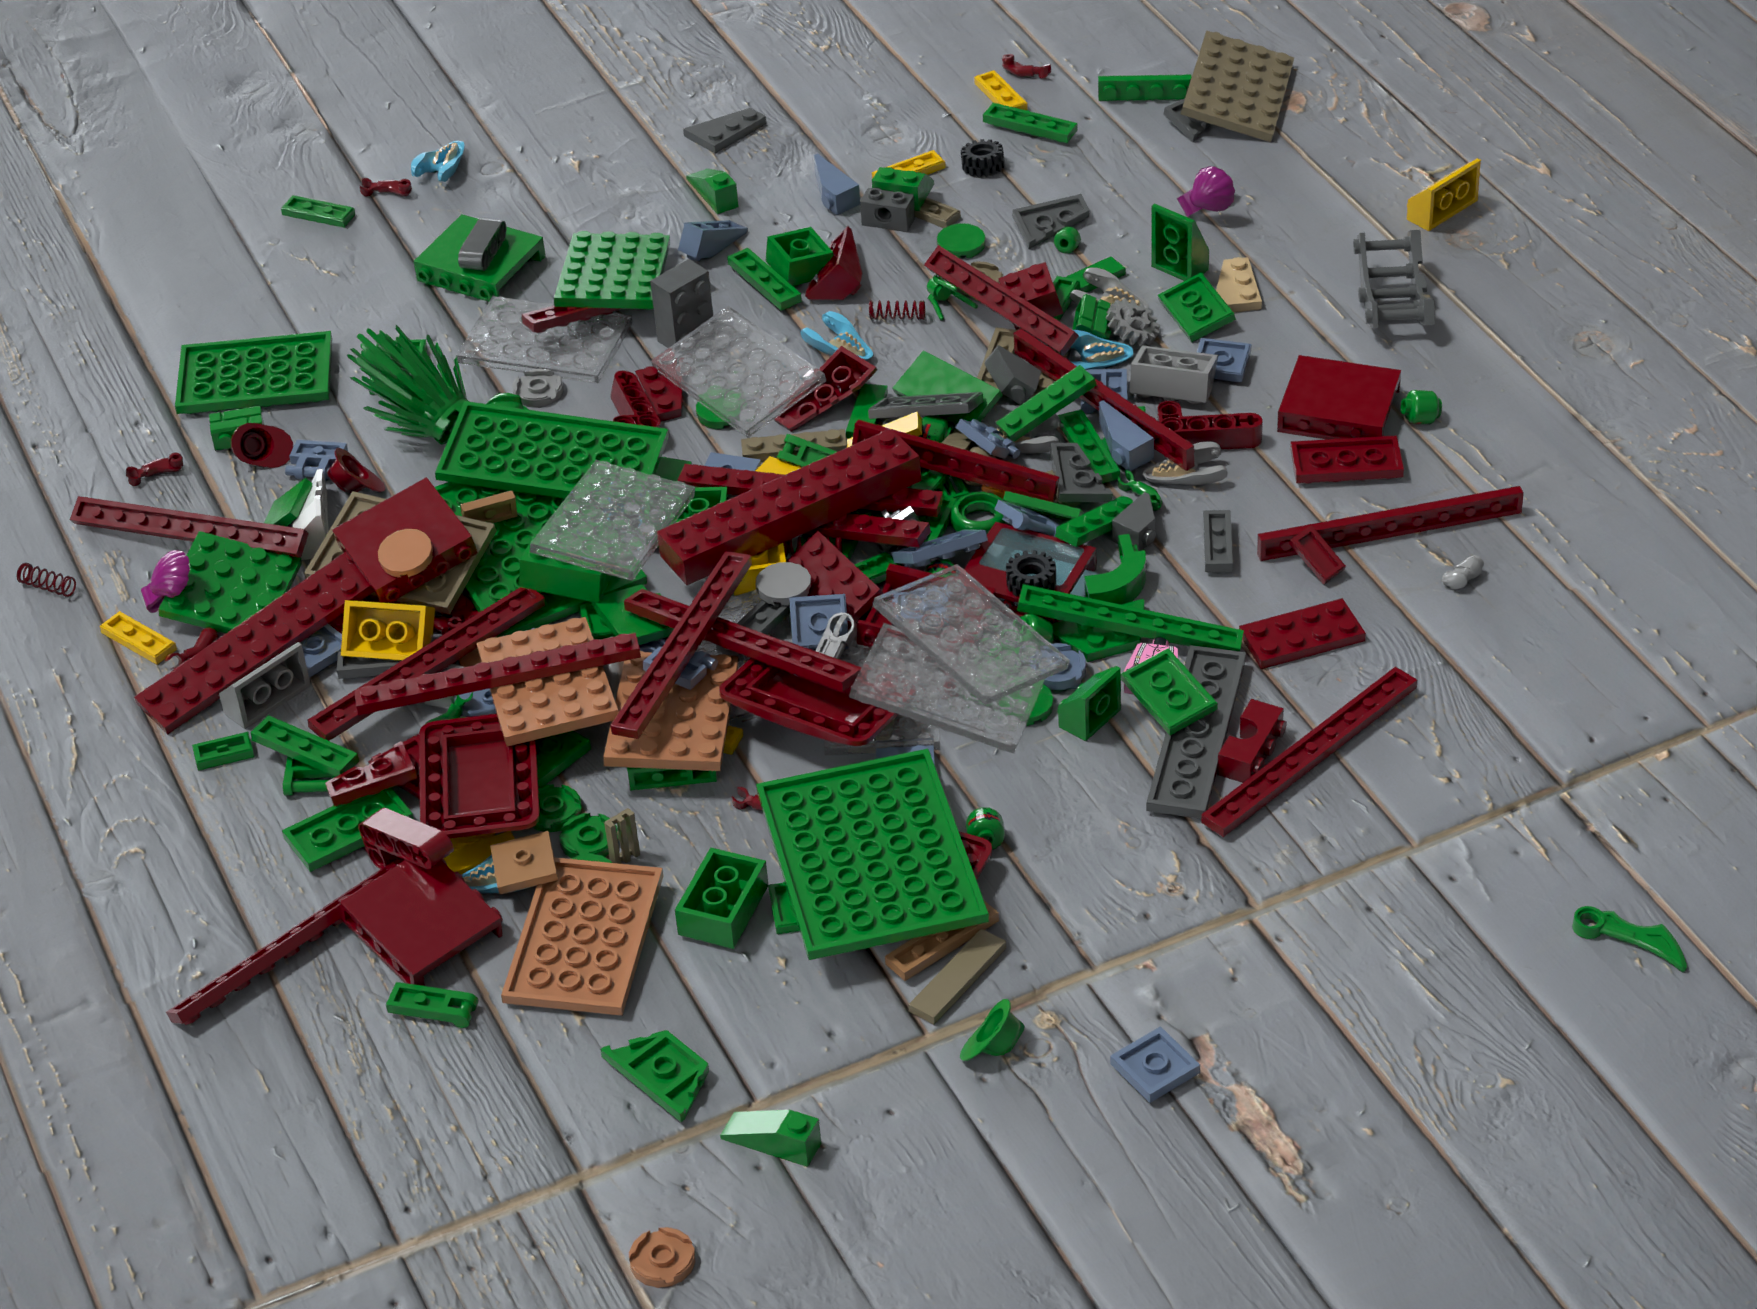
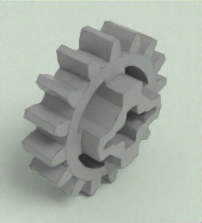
M1123 298L1122 301L1117 299L1106 312L1108 314L1106 320L1110 321L1108 327L1114 328V334L1119 335L1123 341L1126 339L1130 340L1131 345H1134L1135 342L1140 347L1144 344L1150 345L1158 335V329L1160 328V325L1156 323L1157 317L1150 315L1152 311L1147 310L1143 304L1136 305L1135 300L1129 303L1126 298Z

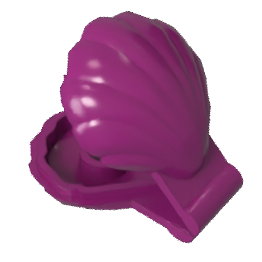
M1215 166L1202 168L1196 174L1193 188L1179 196L1177 200L1187 217L1202 208L1215 212L1225 211L1234 201L1235 188L1233 180L1223 169Z
M173 550L164 555L158 561L153 571L151 582L141 589L146 608L150 613L158 611L165 596L174 598L187 585L190 571L189 558L183 551Z

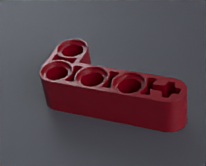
M622 370L616 372L610 397L620 416L614 417L613 421L660 428V419L637 376L629 371Z
M1164 401L1158 405L1157 421L1172 429L1176 434L1192 444L1215 442L1220 446L1221 450L1255 448L1262 443L1263 419L1259 414L1235 413L1182 416L1181 406L1177 402Z
M381 808L358 826L368 856L379 869H382L398 857L423 868L430 869L454 851L450 838L441 830L387 808Z

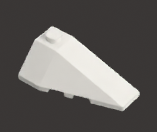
M323 469L316 471L311 482L313 484L298 518L293 522V528L305 529L309 533L301 560L313 559L329 532L327 488Z

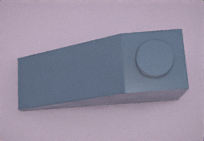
M815 154V175L823 205L836 215L860 205L859 184L821 155Z
M730 220L685 222L678 251L687 254L686 257L694 261H700L701 258H711L746 234L748 228Z
M1104 400L1099 402L1100 425L1113 460L1126 470L1132 471L1154 459V438Z

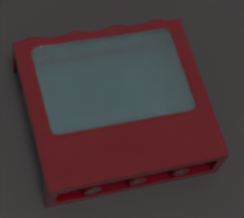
M995 522L987 534L988 541L980 544V548L976 550L958 577V580L996 588L993 613L1017 619L1027 613L1017 611L1020 594L1016 597L1013 595V591L1010 592L1008 590L1006 563H1008L1010 557L1014 558L1016 553L1023 555V551L1028 550V554H1032V550H1037L1038 555L1041 552H1045L1046 557L1050 555L1056 563V587L1053 591L1070 594L1085 570L1095 572L1097 569L1096 548L1084 544L1075 547L1057 537L1026 529L1019 530L1013 526ZM1040 616V617H1042V618H1044V619L1050 621L1051 624H1052V623H1055V622L1063 621V620H1057V619L1050 618V617Z

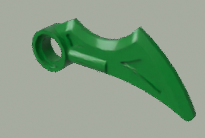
M1583 906L1575 911L1572 928L1578 936L1585 939H1595L1604 934L1648 950L1666 960L1681 972L1686 971L1687 964L1683 952L1676 939L1663 924L1639 926L1625 921L1614 911H1601L1591 906ZM1590 919L1593 920L1596 923V925L1586 926L1581 922V920Z

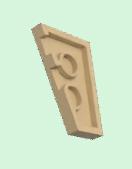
M1236 257L1223 260L1216 288L1218 294L1233 312L1262 309V300L1249 258Z

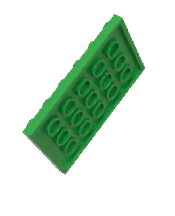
M579 231L573 233L554 295V307L654 309L650 281L663 274L670 247V235H663L658 232L651 233L650 235L637 232L615 234L611 231L602 233Z
M331 331L181 345L175 400L176 414L217 412L228 409H243L256 406L269 407L271 405L329 400L333 339Z

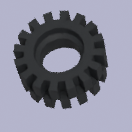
M980 139V142L974 140L972 144L967 143L966 146H963L961 161L964 173H969L970 176L977 174V177L985 174V177H987L990 173L995 175L997 171H1002V168L1005 166L1002 144H999L998 141L992 143L991 139H988V141Z
M1028 550L1023 551V555L1019 553L1014 554V558L1010 557L1008 563H1006L1008 590L1010 592L1013 591V595L1016 597L1021 594L1023 584L1054 590L1056 587L1055 561H1053L1050 555L1046 557L1045 552H1041L1038 555L1037 550H1032V554H1028Z

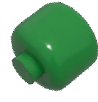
M1064 227L1054 237L1056 249L1065 254L1072 253L1081 243L1080 233L1073 227Z

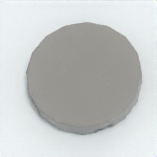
M548 369L529 370L520 379L518 376L512 384L513 394L521 396L522 404L526 407H542L552 404L561 397L564 391L562 378L559 375L556 376L553 371Z
M791 562L769 565L761 570L756 577V590L759 597L773 605L774 602H781V605L784 606L790 605L789 598L805 597L809 594L811 587V575L808 570L799 564Z

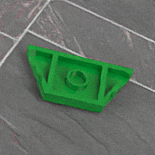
M1144 599L1121 604L1145 610ZM1064 620L1052 623L1054 637L1060 640L1061 643L1070 645L1071 650L1077 653L1078 650L1081 651L1086 662L1135 650L1137 644L1141 643V637Z
M668 1030L653 1033L648 1037L628 1040V1046L611 1050L610 1045L600 1049L604 1060L680 1122L685 1120L709 1073L708 1062Z

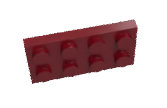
M1397 436L1290 442L1296 483L1403 478L1404 467Z
M819 531L786 561L799 564L808 570L811 575V587L807 596L845 594L847 614L853 618L855 623L884 595L877 585ZM847 620V625L849 629L851 628L852 624L850 621Z
M1343 598L1239 626L1240 630H1244L1242 640L1260 669L1361 643L1366 638V632Z

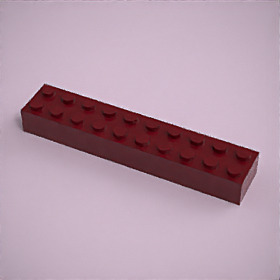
M892 429L883 431L657 531L660 557L686 586L708 577L725 551L751 555V557L920 482V456Z

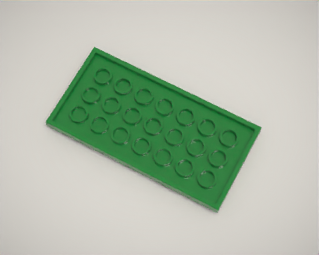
M464 401L436 468L435 478L439 481L643 509L648 489L651 488L669 437L668 429Z

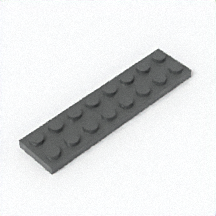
M1190 645L1184 666L1218 703V709L1172 735L1166 732L1146 802V811L1200 819L1201 814L1207 811L1218 770V753L1226 740L1246 662V652Z

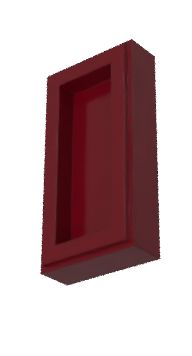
M1312 525L1289 541L1291 547L1323 585L1346 568V565Z

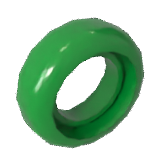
M972 492L963 495L951 508L952 527L956 532L961 530H985L987 535L995 522L1008 525L1009 523L1002 519L1004 515L994 510L998 500H1004L988 492ZM975 511H987L995 515L993 518L985 521H973L965 517L967 514Z

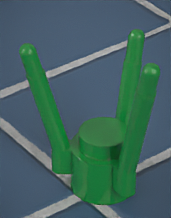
M934 275L927 283V291L930 293L928 300L932 303L939 320H944L937 301L946 300L950 295L955 296L975 309L978 308L976 303L957 292L958 288Z

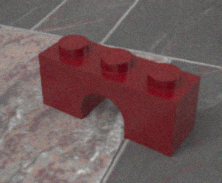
M1254 699L1250 700L1240 717V738L1228 736L1218 753V776L1243 783L1264 767L1266 757L1271 756L1274 752L1277 738H1282L1285 733L1287 722L1283 720L1284 708Z

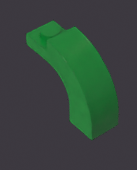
M1129 534L1118 535L1119 559L1121 563L1119 567L1108 573L1084 576L1085 597L1121 605L1132 602L1141 593L1146 581L1145 550L1138 551L1137 544L1132 545Z

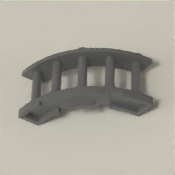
M1410 230L1404 239L1365 241V232L1359 233L1357 239L1353 240L1354 254H1358L1361 287L1358 288L1359 302H1364L1366 324H1369L1371 328H1378V321L1417 319L1422 325H1435L1434 299L1429 294L1424 295V292H1427L1425 274H1419L1418 264L1423 263L1421 230ZM1404 249V252L1409 253V263L1406 266L1368 268L1366 251ZM1406 276L1407 279H1411L1412 284L1404 288L1371 289L1369 278ZM1409 297L1410 300L1414 301L1413 303L1377 305L1374 299Z

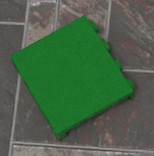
M461 214L414 260L417 281L499 305L501 303L499 289L529 259L541 262L546 257L543 237L506 227L505 239L485 271L460 268L458 264L459 251L478 221V218Z

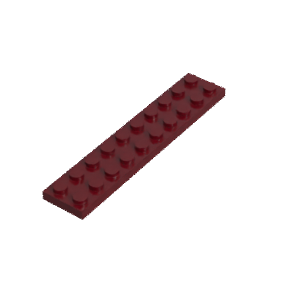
M344 552L134 696L137 705L168 735L220 699V692L297 642H302L344 613L345 600L361 601L374 592V590L349 555Z

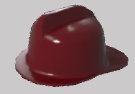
M246 423L234 431L231 438V448L234 455L242 462L267 468H278L290 460L293 441L286 431L278 427Z
M336 448L334 451L336 460L328 470L327 475L338 488L348 493H352V491L359 492L366 487L377 492L385 491V485L380 478L364 467L351 453L342 448Z

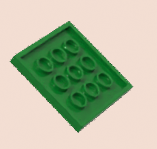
M199 531L186 555L189 558V581L178 596H174V598L164 597L158 609L159 616L202 628H212L217 632L226 634L289 591L302 565L301 558L291 557L286 554L280 555L268 552L262 548H252L247 543Z

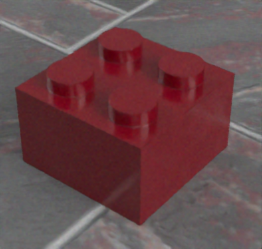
M1046 262L1035 264L1029 268L998 278L1002 286L1051 317L1063 314Z

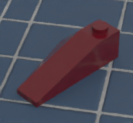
M849 226L831 242L829 248L834 252L833 257L817 273V280H811L807 286L805 297L808 300H844L849 294L854 295L862 286L860 282L863 273L853 232Z
M840 346L772 418L775 422L792 432L860 389L875 374L877 368L843 346Z

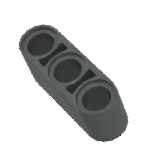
M479 218L459 251V267L485 271L505 239L506 222L503 220Z

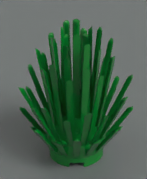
M397 325L396 331L400 335L396 337V341L399 345L382 330H379V334H376L371 329L366 330L377 343V347L363 334H358L357 338L362 342L360 347L363 350L360 354L355 348H350L358 357L356 358L350 354H347V356L361 368L359 369L374 379L375 382L365 376L361 377L362 381L356 377H350V379L384 399L385 401L379 400L378 403L396 413L393 415L369 406L363 407V409L375 413L373 416L406 427H387L385 431L402 433L401 435L434 438L439 444H446L464 401H469L466 397L457 356L454 359L455 366L453 367L457 381L456 384L447 359L443 355L438 342L434 345L428 334L426 340L438 362L437 368L427 352L423 350L421 354Z

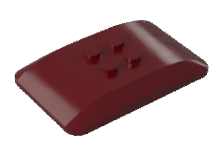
M791 642L788 643L860 669L861 679L844 692L751 658L719 687V695L722 699L752 714L828 742L849 746L868 744L916 697L915 688L908 683Z
M497 714L432 721L420 728L421 823L441 830L451 839L532 828L539 822L540 807L536 740L507 747Z

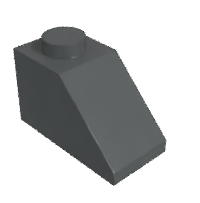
M998 345L985 360L984 364L1002 394L1022 405L1036 391L1042 371Z
M1144 492L1112 520V541L1119 544L1118 535L1129 534L1132 545L1137 544L1138 551H1142L1153 543L1156 537L1155 517L1148 493Z

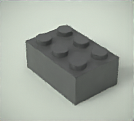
M688 259L650 281L657 340L659 343L678 354L715 332L708 270Z

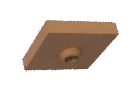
M549 831L490 845L499 894L558 880Z

